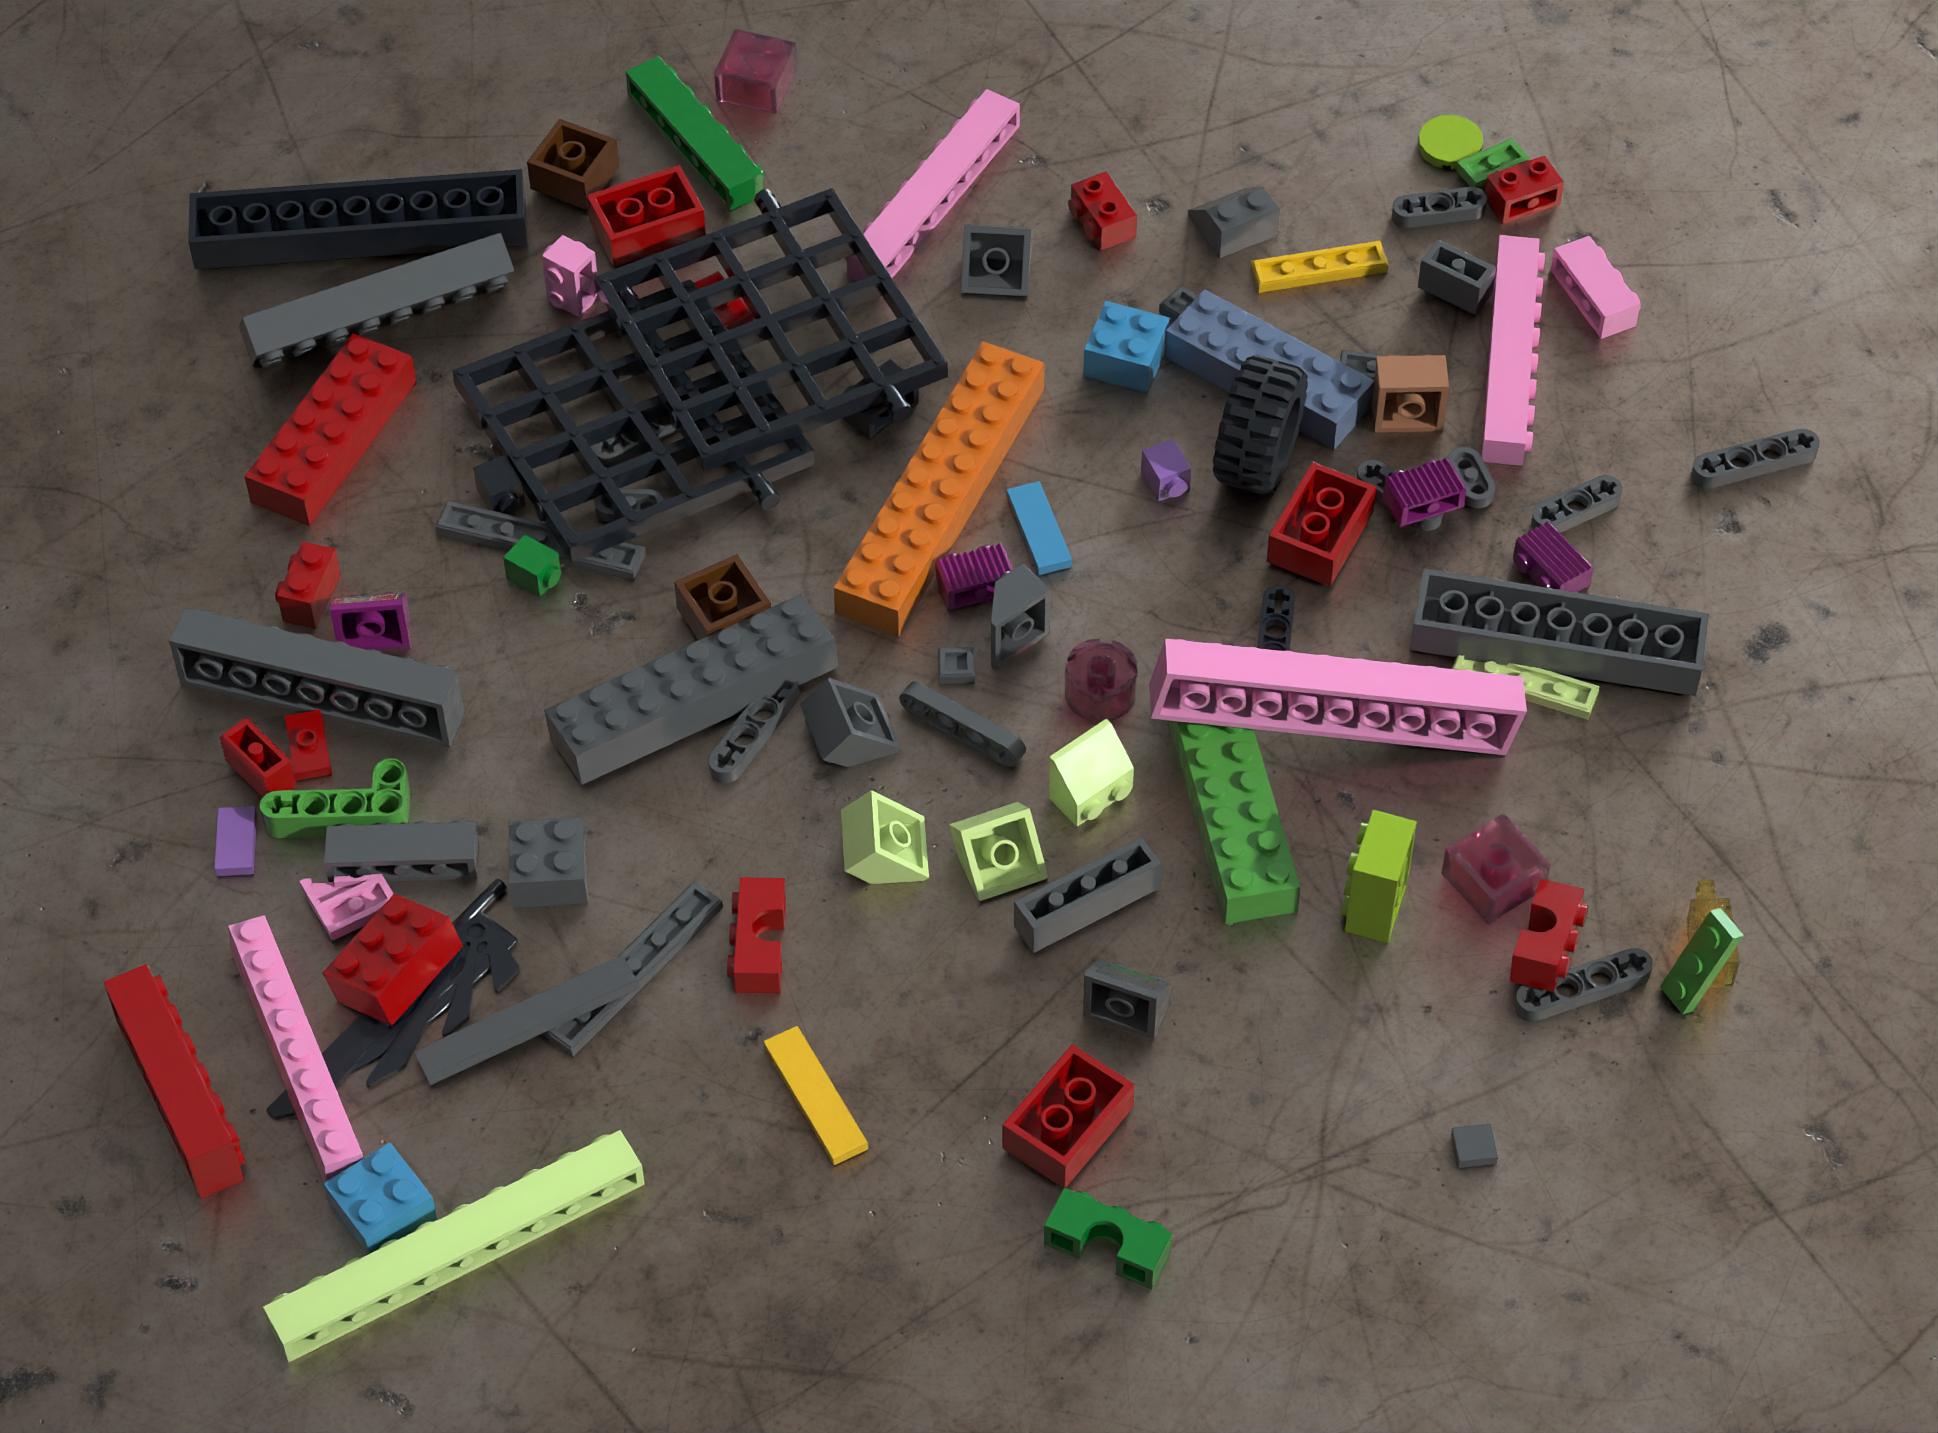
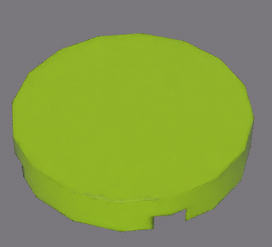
M1440 115L1431 118L1422 125L1418 136L1420 154L1427 162L1439 168H1443V165L1452 166L1451 169H1457L1459 161L1481 152L1484 143L1482 131L1477 124L1457 115Z

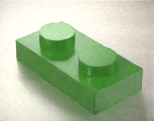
M1510 138L1457 163V172L1470 187L1483 189L1485 188L1487 175L1497 170L1521 164L1526 160H1530V157Z

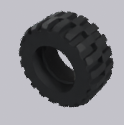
M1259 355L1247 357L1243 361L1240 371L1235 376L1234 384L1231 386L1214 448L1213 473L1220 483L1262 495L1273 493L1277 489L1294 449L1307 397L1308 376L1301 367Z

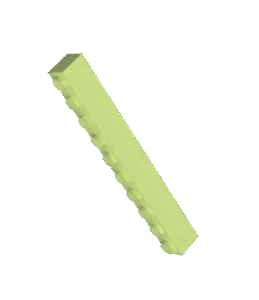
M621 1130L610 1135H602L596 1138L590 1145L576 1152L565 1153L556 1162L542 1169H534L527 1172L520 1180L506 1187H497L491 1190L485 1197L471 1204L460 1205L451 1214L435 1222H426L420 1225L415 1232L399 1240L387 1241L378 1250L364 1257L353 1258L342 1268L328 1275H320L313 1278L306 1286L292 1293L278 1295L271 1303L263 1306L268 1325L288 1362H291L645 1184L642 1164Z

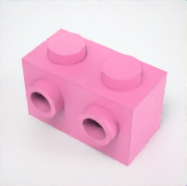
M562 235L553 245H549L542 255L547 299L556 308L564 309L580 318L599 298L594 277L597 276L595 252L588 249L583 243L573 241Z

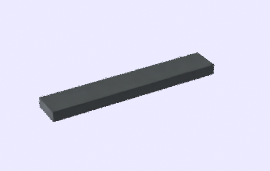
M447 500L435 526L436 534L506 551H509L525 534L558 552L561 564L633 581L646 555L645 546L623 542L571 563L546 523ZM572 530L576 536L585 533L581 531Z
M694 881L619 955H623L637 979L639 989L544 1032V1037L573 1058L723 908L722 900Z
M621 955L414 1051L429 1084L432 1085L639 989V985L627 961Z

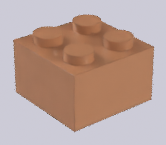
M1446 355L1377 356L1372 400L1374 433L1443 431L1449 392Z

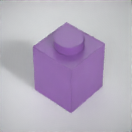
M1174 439L1142 450L1141 473L1158 501L1170 497H1178L1184 492L1190 491L1191 467Z

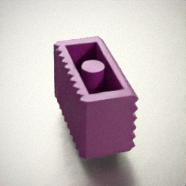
M1448 458L1442 461H1428L1417 469L1413 468L1411 471H1396L1385 478L1383 500L1386 502L1387 507H1389V511L1392 512V516L1395 517L1399 527L1464 507L1466 487Z
M1549 521L1516 539L1513 554L1514 564L1520 572L1531 576L1536 586L1579 592L1590 585L1594 567Z
M1001 543L996 546L983 545L976 550L964 552L963 554L951 553L935 561L936 582L947 610L992 600L994 598L995 582L1003 573L1013 570L1005 548Z

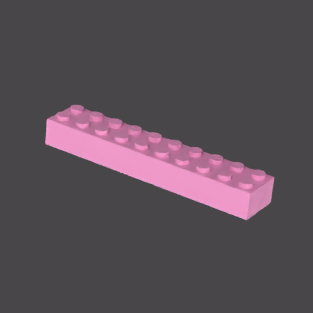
M1165 639L1149 683L1151 719L1497 755L1507 754L1527 712L1523 677L1445 669L1434 666L1408 665L1398 662L1371 661L1361 658L1352 659L1292 651H1277L1256 647L1222 645L1220 643L1193 642L1183 639Z

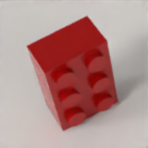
M680 165L587 195L590 223L613 267L665 251L706 235L704 208Z
M1312 462L1269 534L1266 561L1331 587L1374 513L1377 486Z
M394 893L322 974L337 1002L392 1026L463 947V944L449 916Z
M1071 1044L1002 1124V1148L1062 1188H1066L1133 1109L1135 1084Z

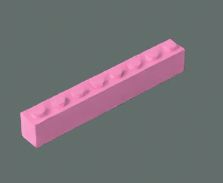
M986 89L978 99H974L971 102L966 114L954 122L949 134L937 142L932 154L926 160L924 159L920 162L915 174L909 181L905 180L902 183L898 194L892 201L885 203L881 214L875 221L867 224L863 235L892 278L1020 127V103ZM855 254L845 258V261H847V277L856 281L869 277Z
M1499 235L1481 451L1483 461L1488 463L1522 466L1524 452L1531 453L1533 432H1528L1527 426H1533L1535 406L1529 405V400L1535 399L1537 380L1530 379V375L1537 372L1538 354L1532 353V348H1538L1540 328H1534V323H1540L1542 303L1535 301L1536 297L1541 298L1543 289V278L1537 277V272L1543 273L1545 253L1539 252L1540 239Z
M265 915L229 925L232 956L323 1183L362 1160V1151Z

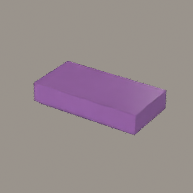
M255 806L218 808L215 853L216 876L254 874L257 820Z

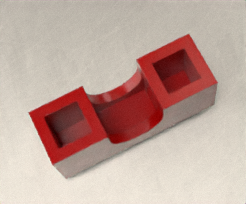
M740 877L739 892H732V914H737V923H730L729 944L730 946H735V955H728L727 978H734L735 993L781 994L783 964L781 941H765L757 936L767 930H785V878Z
M1540 878L1531 903L1528 930H1521L1512 955L1510 982L1554 992L1559 978L1566 979L1571 957L1567 956L1568 952L1575 953L1580 931L1576 929L1577 926L1584 927L1589 906L1583 904V888Z

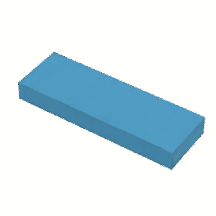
M1040 481L1007 489L1006 497L1038 575L1072 567V558Z

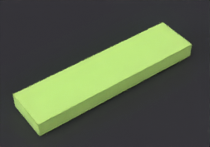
M1461 655L1457 656L1452 667L1455 670H1470L1473 672L1523 677L1526 701L1587 720L1600 686L1541 668L1511 663L1501 665L1494 661L1482 662L1464 659L1465 656Z

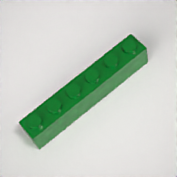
M657 56L625 71L628 95L731 212L754 201L755 195L763 190L765 175L761 166L750 160L740 143L736 144L725 125L719 124L712 117L708 106L701 104L696 99L691 87L688 84L684 85L680 81L675 69L671 65L667 66Z

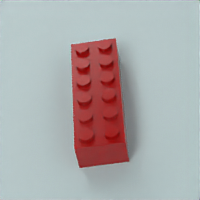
M353 333L244 476L250 502L310 526L417 383L412 356Z
M144 964L104 981L103 983L116 1022L200 1199L244 1181L240 1166L245 1164L246 1161L239 1146L238 1135L233 1124L227 1122L224 1115L226 1112L217 1092L213 1093L209 1075L203 1063L198 1062L194 1044L189 1034H185L183 1031L180 1015L174 1003L170 1004L167 997L169 995L160 974L153 977L148 965Z

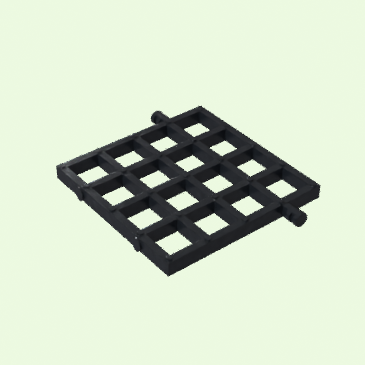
M833 188L782 207L770 189H763L754 197V202L760 209L761 215L594 277L596 292L611 315L619 337H624L667 409L673 428L680 431L704 472L883 402L895 422L904 421L912 414V408L906 402L903 394L948 377L947 361ZM829 214L842 235L802 250L789 228ZM773 235L785 257L745 271L732 249ZM855 254L869 277L829 292L815 269ZM716 256L729 278L688 293L675 271ZM799 276L812 299L771 313L758 291ZM658 277L671 300L630 315L617 292ZM882 296L897 319L856 334L842 311ZM742 298L755 320L714 336L700 313ZM826 318L840 341L798 356L785 333ZM684 319L697 342L655 358L642 335ZM910 338L925 362L884 377L870 356V353ZM768 340L782 363L740 379L726 355ZM853 361L867 384L826 400L812 376ZM710 362L724 385L681 401L668 378ZM795 383L809 407L767 423L753 398ZM736 405L749 425L750 430L708 446L694 421Z
M691 279L681 282L688 293L698 290ZM632 287L617 292L630 315L671 300L666 289L640 299ZM713 309L700 313L714 336L728 331ZM608 311L452 370L454 386L474 414L478 428L480 430L484 429L499 454L507 457L522 482L524 492L534 505L538 519L546 523L571 563L749 491L758 500L762 509H772L780 502V495L774 490L771 482L815 465L814 449L804 435L801 434L784 441L789 447V451L752 466L745 456L731 461L727 465L732 470V474L693 489L678 467L680 464L695 459L684 438L663 446L648 424L651 421L669 416L659 396L657 395L634 404L620 384L621 381L644 373L634 354L630 353L606 363L591 342L617 332L614 321ZM656 330L642 335L655 358L697 342L691 330L664 341ZM574 348L588 370L548 385L534 363ZM742 350L726 355L740 379L757 373V370ZM517 370L531 392L490 408L477 385ZM685 371L668 378L681 401L724 385L716 372L695 381H691ZM602 389L617 411L577 427L562 404ZM772 391L753 398L760 407L759 410L767 423L788 415ZM545 411L559 434L518 450L504 427ZM715 413L696 420L703 429L700 433L708 446L750 430L742 415L723 423L720 422ZM631 431L646 454L605 469L590 446ZM573 453L588 477L546 492L532 469ZM660 473L675 494V497L635 512L619 488ZM602 495L617 520L576 536L560 512Z

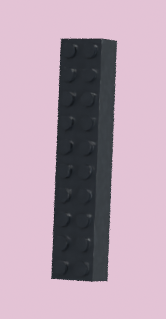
M522 169L189 193L188 243L195 269L441 252L501 233L506 247L528 245L526 194Z

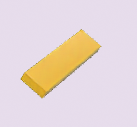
M1380 240L1251 261V272L1258 293L1388 273L1389 267Z
M795 1026L764 1040L765 1051L832 1164L836 1165L868 1150L867 1140L799 1027Z

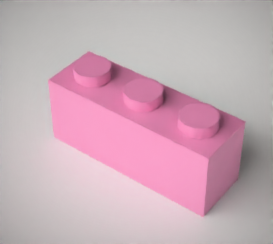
M1590 236L1554 248L1551 272L1600 339L1636 326L1638 313L1641 309L1637 294L1630 291L1624 283L1619 270L1613 268L1607 260L1604 250L1597 246Z

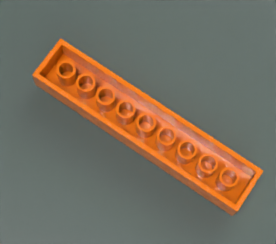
M982 341L835 584V614L897 637L900 636L936 575L935 561L938 558L942 559L949 553L1043 393L1045 381L1044 362Z

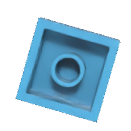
M1105 301L1084 348L1083 376L1148 393L1165 354L1166 330L1170 326V318Z
M391 1142L323 1183L329 1207L365 1255L378 1250L387 1241L399 1240L415 1232L420 1225L426 1222L438 1220L433 1197Z

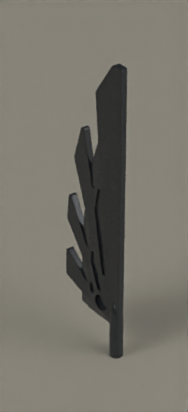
M496 878L452 922L463 947L392 1026L361 1013L322 1053L336 1089L353 1070L381 1055L383 1057L366 1080L367 1087H371L405 1068L427 1024L449 1006L450 1009L442 1035L444 1038L454 1033L470 1019L474 984L490 968L496 993L500 992L520 972L518 963L509 952V949L518 939L483 913L507 889L502 880ZM286 1090L266 1110L268 1115L276 1120L296 1115Z

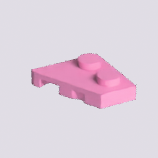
M382 874L363 875L358 878L338 876L334 877V882L312 883L311 878L299 881L301 890L332 941L365 926L394 894Z

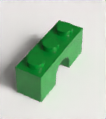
M1064 1187L1044 1225V1244L1080 1259L1085 1248L1090 1243L1097 1240L1111 1241L1120 1249L1116 1258V1275L1152 1290L1171 1253L1173 1233L1160 1223L1155 1221L1146 1222L1132 1216L1122 1207H1110L1096 1201L1086 1192H1074Z

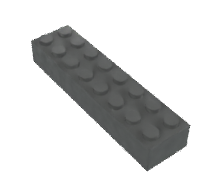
M501 233L244 316L239 324V330L252 365L261 363L262 367H267L281 362V358L285 354L293 352L294 357L312 352L316 344L324 341L326 346H331L345 341V337L355 331L358 332L359 336L377 330V326L382 322L388 320L390 325L404 322L410 319L409 316L413 312L421 310L422 315L441 309V305L449 300H453L454 304L473 298V294L484 289L485 294L504 288V284L508 283L514 268Z
M1423 568L1410 650L1451 657L1461 655L1465 656L1464 659L1482 662L1494 661L1501 665L1511 663L1541 668L1563 675L1696 696L1702 673L1709 613Z
M800 594L545 709L550 739L581 785L738 714L744 711L748 704L752 702L755 704L761 701L764 696L775 697L782 689H791V683L797 680L799 685L838 668L835 638Z
M190 608L184 609L169 639L179 681L183 685L302 713L320 709L323 718L446 747L451 746L465 715L458 671L444 665H430L417 662L409 657L400 658L383 654L375 649L366 650L349 646L340 641L331 642L315 638L306 633L297 634L281 630L275 626L258 625L241 618H228L215 615L207 610L198 611Z

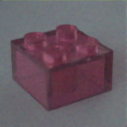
M735 29L714 71L716 101L777 114L797 72L796 42Z
M1503 813L1445 848L1441 874L1489 925L1535 895L1540 878L1548 880L1551 863Z

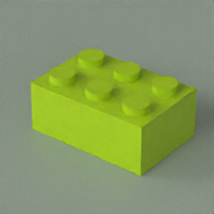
M1373 810L1369 823H1361L1356 840L1358 847L1356 853H1351L1346 870L1348 877L1343 893L1346 896L1341 910V916L1347 917L1345 932L1389 943L1408 884L1417 821Z

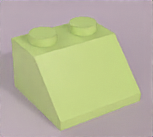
M1107 719L1051 755L1049 759V799L1076 826H1079L1086 820L1095 819L1105 807L1115 800L1120 801L1124 799L1133 789L1134 767L1112 724Z
M872 790L841 809L845 872L870 884L925 881L929 878L924 816Z
M1015 802L949 824L958 859L979 901L1049 878L1031 811L1027 806Z

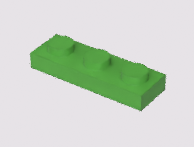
M1721 908L1711 910L1660 985V988L1681 1014L1692 1012L1744 936Z

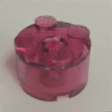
M1100 639L1084 641L1072 649L1065 667L1064 693L1068 706L1075 714L1086 719L1091 725L1096 726L1105 719L1113 721L1130 711L1136 703L1138 674L1137 660L1132 651L1120 642L1112 640V644L1102 643Z

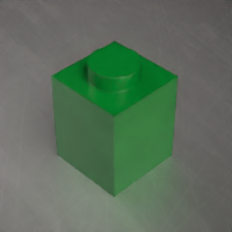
M525 534L503 557L506 579L538 597H541L548 588L554 587L561 577L558 552Z

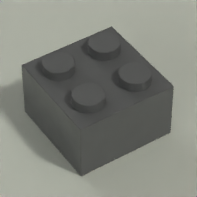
M583 817L509 821V886L513 908L588 904L587 839Z

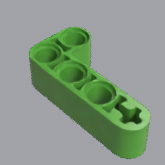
M394 758L378 762L373 770L372 789L284 790L270 792L260 802V811L265 830L268 835L278 839L326 838L327 826H339L341 824L376 825L383 822L408 824L410 787L406 768L400 760Z

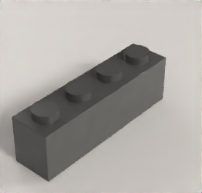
M462 820L448 823L419 821L413 824L383 822L376 825L341 824L339 826H327L324 865L328 882H334V877L338 876L358 878L370 874H382L386 882L478 879L479 839L476 822H465Z
M1140 837L1014 901V927L1031 951L1035 953L1159 889L1161 886L1162 863L1145 840Z

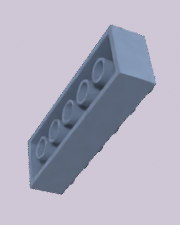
M1205 289L1166 330L1164 357L1227 392H1230L1235 376L1240 371L1241 364L1247 357L1259 355L1301 367L1308 376V388L1306 390L1307 397L1299 431L1333 450L1372 407L1374 380Z

